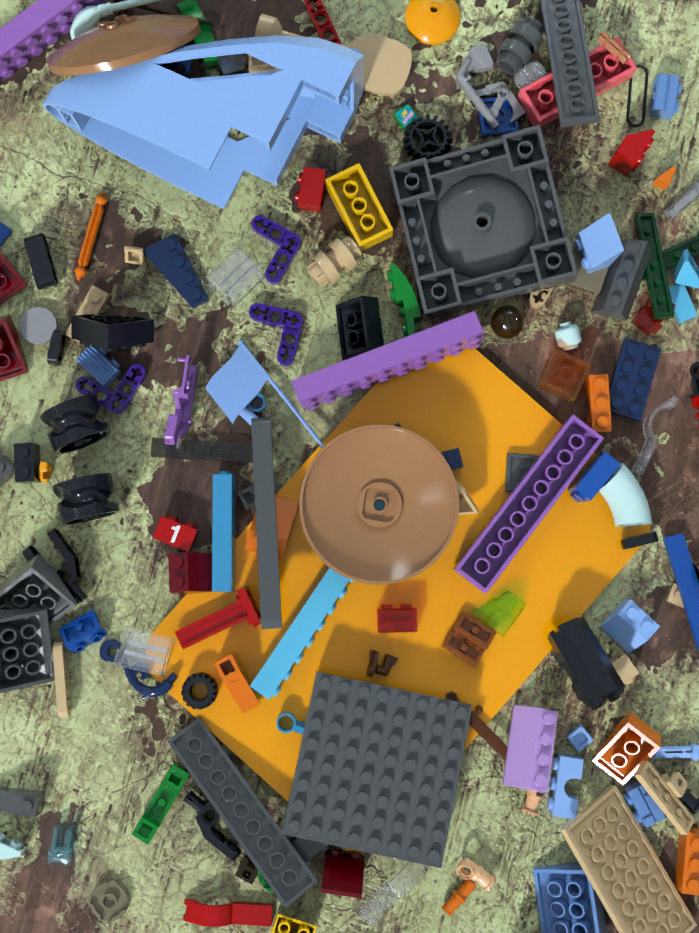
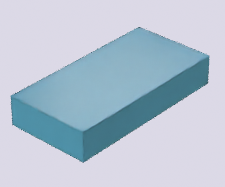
M675 284L670 286L669 290L674 315L678 324L697 317V312L685 285Z

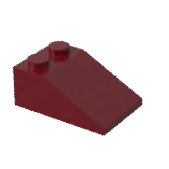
M0 249L1 305L26 286L27 283Z
M10 314L0 317V381L29 372L19 335Z
M337 848L326 850L322 870L321 892L362 899L364 855L353 851L345 853Z

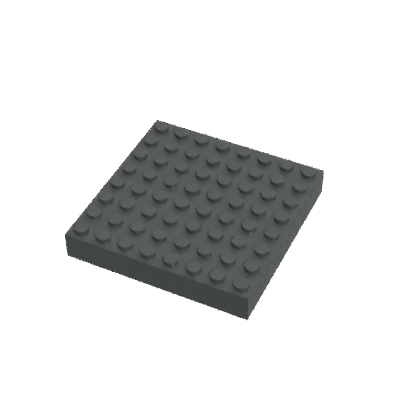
M316 670L282 834L442 868L472 705Z

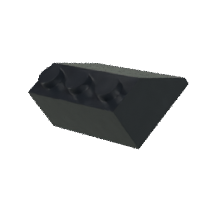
M359 296L335 305L343 361L384 345L378 297Z

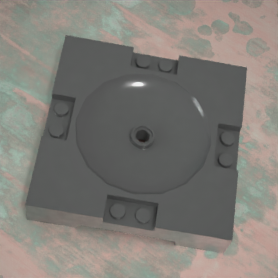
M540 125L501 135L502 138L434 158L426 159L424 157L389 168L427 320L482 306L484 303L518 294L523 295L576 281L578 272L569 237L566 233ZM483 220L487 222V225L484 227L477 225L478 222Z

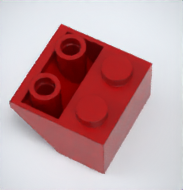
M651 129L626 135L607 166L624 176H627L630 171L634 172L655 139L652 136L655 130Z

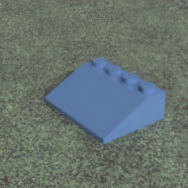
M579 862L533 868L542 933H607L603 904Z

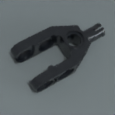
M53 528L46 534H48L53 542L55 550H59L66 560L65 567L58 570L57 574L77 604L83 602V599L88 598L78 584L79 580L82 579L79 559L62 534L56 528ZM32 545L22 551L28 562L36 555H40ZM65 572L69 574V580L67 582L63 580V574Z
M191 790L183 801L197 811L195 818L204 838L228 858L235 861L241 854L240 848L212 826L220 815L209 800H202ZM205 811H214L215 817H207Z

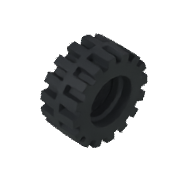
M203 672L195 673L188 677L182 685L181 695H183V701L187 703V706H191L192 709L201 710L207 708L217 697L218 685L211 675L204 674ZM203 683L206 685L208 693L205 698L197 699L193 696L192 687L194 684Z

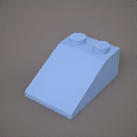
M610 213L579 232L574 240L575 249L581 255V265L583 269H586L587 274L609 267L624 251Z

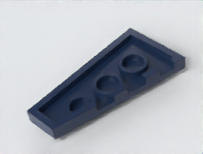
M175 233L144 248V254L192 309L210 301Z

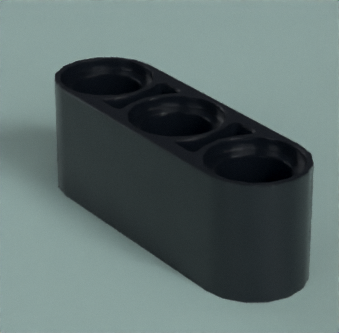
M39 233L25 237L24 244L37 288L41 290L58 285L57 275L45 235Z

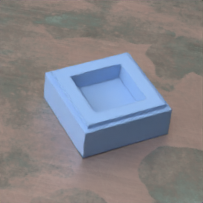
M581 724L565 735L578 752L594 740Z

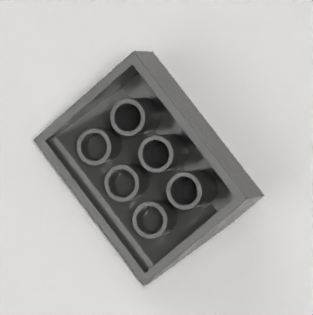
M39 554L0 584V609L46 608L49 626L77 605V602L55 569Z
M0 609V693L55 681L47 609Z

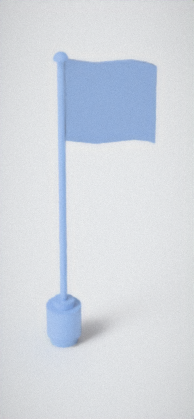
M240 340L238 342L239 347L230 360L208 382L206 386L207 392L232 424H234L240 412L258 395L268 380L321 448H323L325 445L245 346V341Z

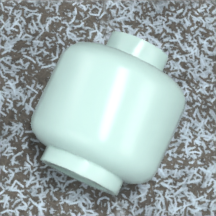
M571 321L560 323V328L554 331L558 347L563 348V350L579 347L578 344L582 341L579 326L571 324Z

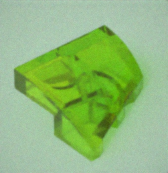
M507 591L501 594L499 598L488 601V604L478 609H473L472 614L504 637L526 607V604L522 599Z

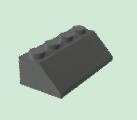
M632 238L621 241L624 251L609 266L600 293L595 298L591 314L624 321L628 320L652 253L648 241Z

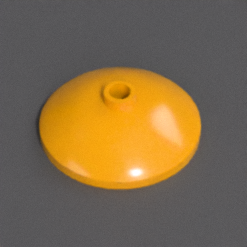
M411 0L405 13L406 27L409 33L421 43L428 45L444 43L451 39L458 30L460 24L459 7L455 0Z

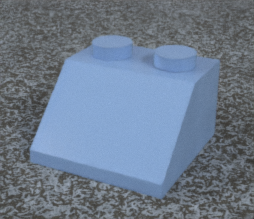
M624 599L599 627L627 653H630L648 641L660 626L631 599Z

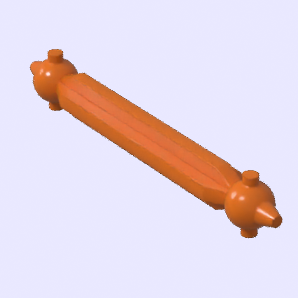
M102 191L95 198L97 204L93 207L79 255V266L74 269L78 281L87 274L85 267L89 264L104 212L103 206L108 202V199L105 197V191Z

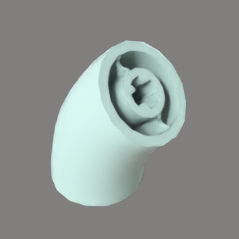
M620 463L621 465L598 491L611 510L614 526L628 527L652 524L651 511L643 489L632 472L623 463Z

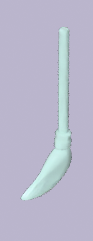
M126 0L113 4L108 2L98 4V6H86L77 13L70 28L71 39L96 27L101 18L113 15L115 11L162 0Z

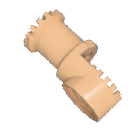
M526 790L525 794L527 797L521 811L528 812L532 816H538L539 812L537 810L543 796L537 792Z
M462 858L457 867V873L461 878L478 882L487 892L492 888L491 885H494L493 883L496 882V876L490 875L483 869L482 865H477L473 860L470 861V858ZM462 867H468L471 871H465Z

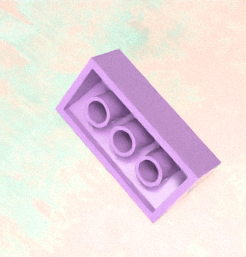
M513 705L502 785L538 793H548L558 717L557 711Z

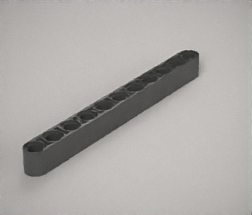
M271 417L252 418L261 629L282 628Z

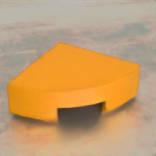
M40 461V481L49 482L52 464Z

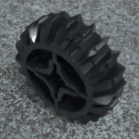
M428 114L426 119L419 116V121L413 119L412 124L407 125V130L403 133L405 137L402 139V143L405 144L403 149L407 151V157L412 156L411 161L424 157L430 159L448 154V151H451L452 146L450 144L453 143V138L450 137L452 136V131H447L449 126L448 124L443 125V119L438 122L437 116L430 119ZM437 133L440 135V137H441V139H442V142H443L442 146L439 144V141L436 139V134H437ZM413 136H415L417 138V141L420 143L418 149L413 143Z

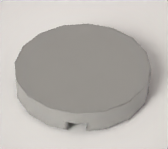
M34 307L23 314L20 319L19 328L24 339L35 345H44L51 341L54 329L58 330L59 325L57 318L51 311L42 307Z

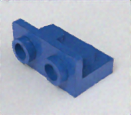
M93 609L59 628L65 647L73 653L83 651L87 646L101 641L103 637L108 635L107 631L102 628L98 615Z

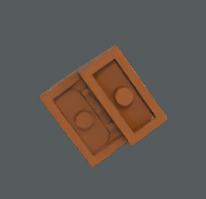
M463 611L441 647L472 667H476L497 632Z

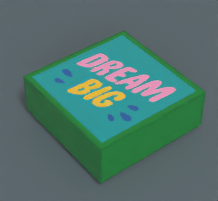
M409 103L393 114V117L403 131L407 129L408 124H412L413 119L419 121V117Z

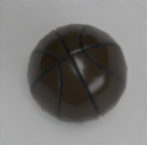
M505 305L497 308L490 319L491 328L498 337L511 339L522 331L524 317L520 310L514 306Z

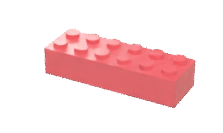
M614 38V40L617 41L623 47L622 50L625 51L626 49L622 44L620 38ZM605 45L589 52L596 97L631 79L637 70L631 57L623 64L618 60V56L615 57L605 48ZM551 73L520 89L517 100L526 111L525 115L532 127L536 125L543 127L558 118Z

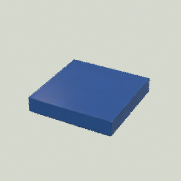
M497 97L483 98L482 101L489 109L493 106ZM508 100L503 102L496 120L500 126L495 130L490 127L486 118L478 110L481 138L501 136L519 131L518 119L512 123L509 122L513 116V111Z

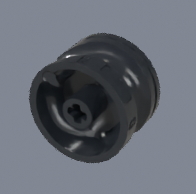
M95 395L72 398L42 413L40 419L52 427L51 432L47 435L55 454H66L80 450L104 439L111 433L107 422L102 423L96 419L95 415L98 413L100 405Z
M111 473L87 475L66 480L52 486L55 495L63 499L57 504L61 525L92 521L120 512L118 504L108 500L110 495L115 492Z

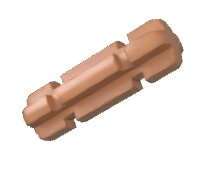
M601 33L597 41L601 45H605V48L612 55L618 56V60L621 63L627 62L631 54L627 50H622L623 47L613 38L610 39L608 33Z

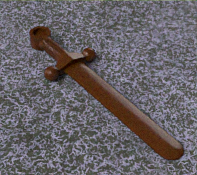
M450 691L446 694V699L460 701L455 692ZM480 705L476 706V709L471 711L469 724L505 761L507 746L477 716L478 713L483 712V707Z

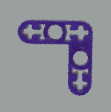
M258 215L251 222L253 231L279 246L265 271L267 282L273 285L278 284L300 250L301 240L295 233L262 215ZM263 221V225L269 228L268 233L266 234V229L263 227L258 229L256 223ZM273 230H280L282 233L281 237L278 239L271 236ZM295 239L297 245L291 247L290 252L292 254L287 251L290 246L288 241ZM280 255H287L289 258L288 262L285 264L279 263L278 257ZM274 264H276L279 267L277 271L278 278L274 277L273 279H271L269 273L275 272L276 266H274Z
M260 303L253 304L249 309V315L253 321L283 328L277 359L282 366H290L294 362L302 330L303 318L301 314ZM257 308H260L262 313H266V310H269L267 314L268 319L266 320L265 315L262 314L255 317L253 311H257ZM274 312L281 314V319L277 322L271 320V314ZM284 314H288V319H293L296 316L300 322L292 325L291 321L286 320V324H283L285 320ZM288 334H292L296 340L294 343L288 344L285 342V337ZM283 346L294 348L293 351L289 349L288 355L291 359H287L286 362H283L281 355L286 353V348H282Z
M140 364L132 365L114 393L88 377H80L76 381V389L83 395L91 394L95 396L98 391L104 390L106 398L101 401L97 399L98 403L115 414H121L127 409L144 382L147 371ZM141 369L142 375L135 377L133 371ZM130 377L133 380V378L135 377L134 381H136L137 384L135 385L132 381H129L128 378ZM88 381L87 384L95 389L92 392L86 388L83 389V386H81L82 382L86 383ZM126 384L132 385V392L129 394H124L122 391L123 386ZM120 393L123 397L127 398V400L125 401L124 399H122L120 401V405H122L121 408H116L114 410L115 406L113 405V403L119 402L121 398L118 396V394Z

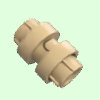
M348 236L342 240L336 238L327 245L329 252L324 254L322 251H319L311 257L312 263L307 266L306 270L319 287H323L327 283L332 286L341 279L340 271L344 270L349 273L357 266L356 261L361 258L362 253L352 238Z

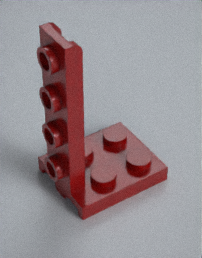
M249 586L237 590L238 595H236V599L238 602L175 631L182 649L192 646L245 619L253 627L260 625L261 614L249 590Z

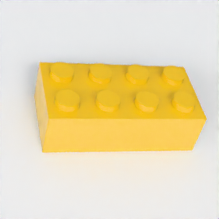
M360 163L325 179L326 189L352 240L357 244L361 252L393 236V228Z

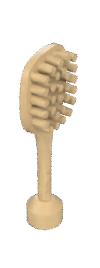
M263 13L258 20L255 37L272 35L305 37L283 30L278 18ZM371 34L360 35L349 44H339L350 49H357L364 55V91L381 96H389L390 98H394L395 95L401 92L407 82L412 62V53L406 45L391 38Z

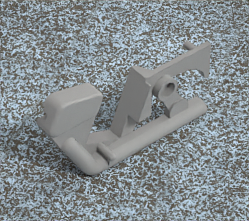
M482 44L471 47L457 72L455 83L459 89L461 88L464 91L466 99L474 103L482 116L486 118L490 127L495 130L500 126L496 118L504 101L508 100L512 107L513 116L509 121L510 123L526 114V111L504 81L486 85L485 88L474 90L472 87L471 74L492 70L494 65L487 46ZM498 92L493 106L488 109L480 97Z

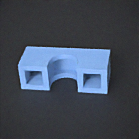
M557 752L556 758H553L552 769L554 770V776L550 778L549 788L552 791L551 797L547 799V809H549L552 816L573 819L577 815L579 799L575 795L565 793L564 787L570 779H582L584 759L578 755Z

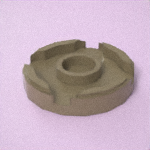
M115 879L100 882L91 894V910L100 920L115 921L120 919L126 913L130 904V894L127 887Z

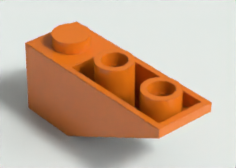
M234 652L214 662L220 677L242 713L261 704L253 688L250 687L251 684Z

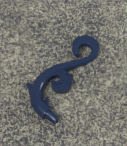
M106 640L101 645L99 653L105 662L117 661L119 656H111L109 649L112 646L119 649L125 675L132 687L140 694H143L141 700L164 695L174 686L173 683L178 678L172 672L162 682H155L156 686L144 685L138 680L137 674L141 673V680L150 677L151 668L147 663L139 662L131 667L126 650L118 640Z

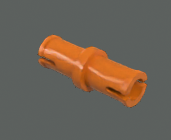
M471 879L465 880L457 890L452 892L453 895L441 908L451 917L455 910L466 902L465 899L477 887Z

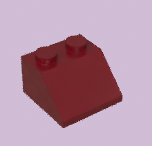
M183 552L168 554L170 593L183 595L213 592L212 553Z

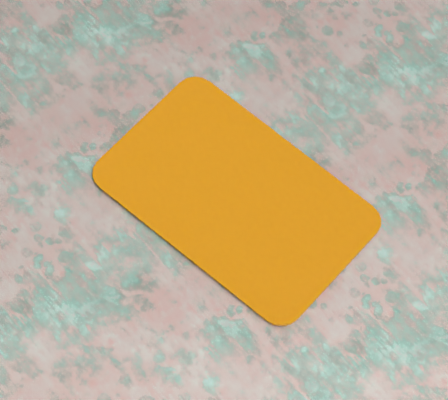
M468 348L462 350L461 354L453 357L451 355L444 357V360L439 363L431 362L426 364V367L423 369H412L404 376L391 377L388 382L383 384L376 383L323 441V444L326 445L340 434L361 426L379 424L394 426L398 422L402 428L410 430L429 441L439 452L459 448L463 467L452 472L455 480L466 489L479 509V513L458 516L456 529L449 545L429 568L410 579L392 584L375 585L357 581L352 583L349 581L345 586L348 590L343 598L338 597L334 604L337 606L332 614L329 615L327 613L323 620L326 623L320 632L316 630L312 635L315 639L310 647L305 646L301 653L304 656L298 664L294 662L290 668L293 672L287 681L283 679L279 684L282 688L277 696L274 697L272 695L270 699H267L254 690L261 704L245 713H242L227 689L214 662L234 652L251 684L330 568L313 551L304 534L299 505L284 559H279L282 628L261 629V624L253 627L245 619L185 649H182L175 634V631L238 602L236 599V595H238L237 590L249 586V590L260 611L258 552L244 549L251 522L236 538L235 592L186 594L157 626L148 641L146 660L151 668V674L157 682H162L172 672L175 673L178 678L168 693L196 719L200 717L206 727L287 802L289 801L303 734L294 731L282 733L278 730L276 721L278 716L285 711L293 713L296 720L306 721L316 670L446 698V694L453 691L461 702L472 705V711L476 709V706H482L483 712L478 713L477 716L487 725L552 650V646L547 639L549 633L553 630L557 633L559 631L558 626L576 617L580 618L641 547L623 550L620 540L650 532L651 524L615 527L611 510L599 492L591 501L577 502L570 497L569 487L596 456L593 452L486 594L453 570L466 550L511 493L504 492L507 453L540 455L562 426L558 420L476 349L470 350ZM321 446L314 451L275 495L276 497L299 503L300 490L305 473L312 460L322 449ZM463 611L497 632L476 667H472L441 647ZM370 650L380 653L376 664L379 666L383 665L385 654L398 658V661L392 666L387 676L375 674V671L372 677L367 676ZM203 672L215 679L218 685V694L215 701L209 707L201 710L192 709L191 706H187V703L183 701V695H181L182 685L191 675ZM196 683L193 685L192 694L195 698L203 699L207 696L208 689L205 684ZM284 715L279 719V724L282 728L289 729L293 726V719L288 715ZM470 724L464 750L478 735ZM341 847L342 849H344V850H346V851H353V852H360V853L362 852V851H358V850H353V849H348V848Z

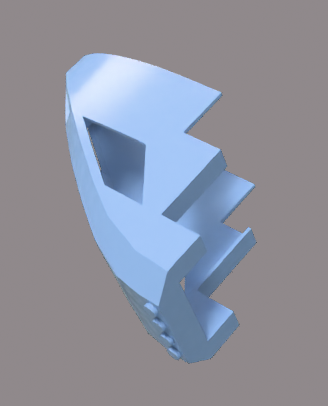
M279 35L227 39L188 45L130 66L99 73L78 75L65 80L49 91L42 106L66 126L106 150L225 210L244 170L278 186L307 128L341 144L357 112L364 91V55L357 49H350L321 38ZM246 53L282 71L188 79L159 66V64ZM231 128L249 135V137L238 142L227 136Z

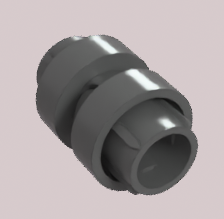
M526 17L524 20L516 22L508 33V38L497 51L499 56L497 58V65L506 74L515 75L519 71L525 70L532 60V54L536 53L541 46L544 30L538 20Z

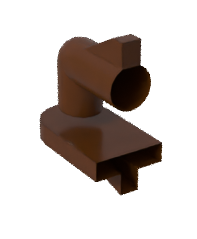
M370 650L367 676L372 677L374 671L375 674L387 676L392 666L398 661V658L385 654L383 665L379 666L376 664L380 653Z

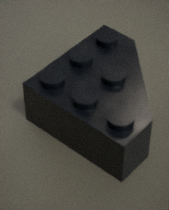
M121 315L71 316V337L78 340L80 344H91L95 348L102 347L104 351H115L116 348L130 349L132 345L144 347L146 343L154 342V320L141 316H134L132 318L122 317Z

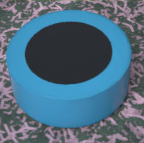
M258 393L247 406L252 412H262L266 407V399L262 394Z

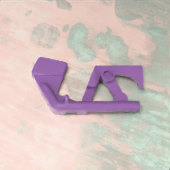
M186 355V358L178 357L177 361L185 362L182 387L173 390L176 408L175 414H169L164 435L165 444L175 445L176 441L188 432L189 426L192 423L190 419L198 366L190 365L192 358L189 355Z

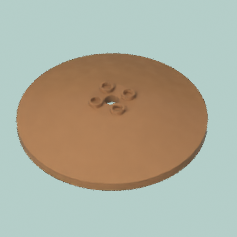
M126 14L115 17L114 21L100 22L97 27L72 39L54 51L47 58V64L50 72L65 76L85 75L118 69L173 51L198 36L201 28L198 19L193 16L154 14L127 17Z
M382 424L367 425L340 434L318 452L310 463L302 481L299 513L303 531L310 546L328 567L338 574L357 582L375 585L392 584L420 574L429 568L445 551L453 537L458 521L459 493L449 464L438 449L429 441L401 427ZM377 500L385 502V508L381 511L376 510L374 507V503Z

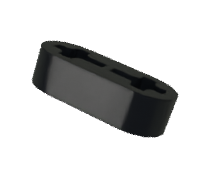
M54 329L47 355V363L50 365L59 366L61 363L66 341V332L63 330Z
M656 531L620 541L624 550L654 543L659 540Z

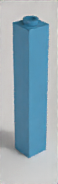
M219 471V474L213 475L212 591L235 592L236 477L230 474L229 471Z

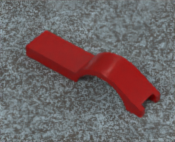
M196 899L184 900L187 909L186 915L183 916V921L207 927H222L231 924L272 926L273 903L233 901L224 905H207L198 902Z

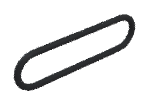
M636 65L637 68L644 69L646 74L642 120L639 124H633L629 120L632 78L629 79L626 119L632 127L641 126L645 120L648 70L643 65Z

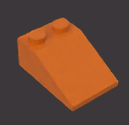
M275 496L278 558L284 559L299 503ZM256 512L244 548L257 552Z
M629 712L617 724L591 761L620 784L624 785L636 773L642 761L649 760L661 748L662 736L633 713Z

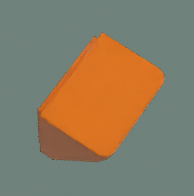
M673 166L661 174L652 185L666 190L675 174L676 167Z

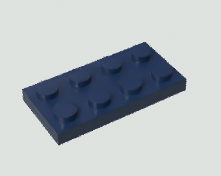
M627 338L623 339L609 387L612 414L638 422L641 421L661 348Z

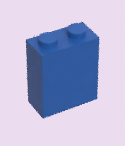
M607 452L596 455L569 487L570 497L577 502L591 501L621 464Z

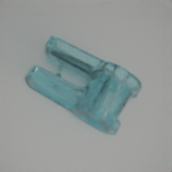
M62 825L54 826L48 853V864L57 862L63 863L64 866H69L72 858L74 826L66 828L63 846L60 844Z

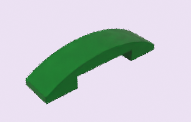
M185 0L177 4L181 14L206 20L196 0ZM199 24L201 31L194 38L195 43L201 44L215 41L209 26ZM217 57L202 58L208 70L219 66Z
M174 763L172 764L131 835L146 844L150 843L190 774L189 772Z

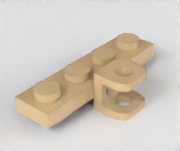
M648 760L642 761L634 776L681 835H688L695 819L678 799L683 797L687 789V781L680 772H674L671 777L667 773L660 776Z

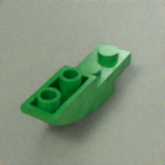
M390 264V270H387L388 282L392 283V289H389L390 299L394 300L395 305H402L399 308L401 318L404 317L405 325H402L403 336H410L416 333L414 322L421 319L419 305L407 278L395 264Z

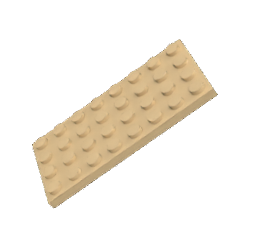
M616 785L609 786L560 829L619 933H690L697 926Z

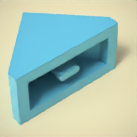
M688 249L683 251L674 270V283L699 288V267Z

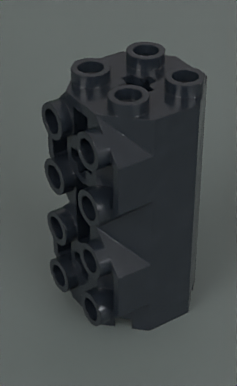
M584 617L571 619L558 626L559 631L557 633L554 630L549 633L547 639L552 646L551 652L558 665L562 666L572 680L571 687L579 701H582L587 708L595 711L603 706L602 703L608 700L611 703L621 697L620 695L625 692L624 688L626 686Z

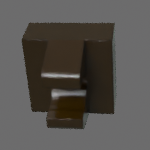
M245 855L235 876L253 884L258 875V869L251 859Z

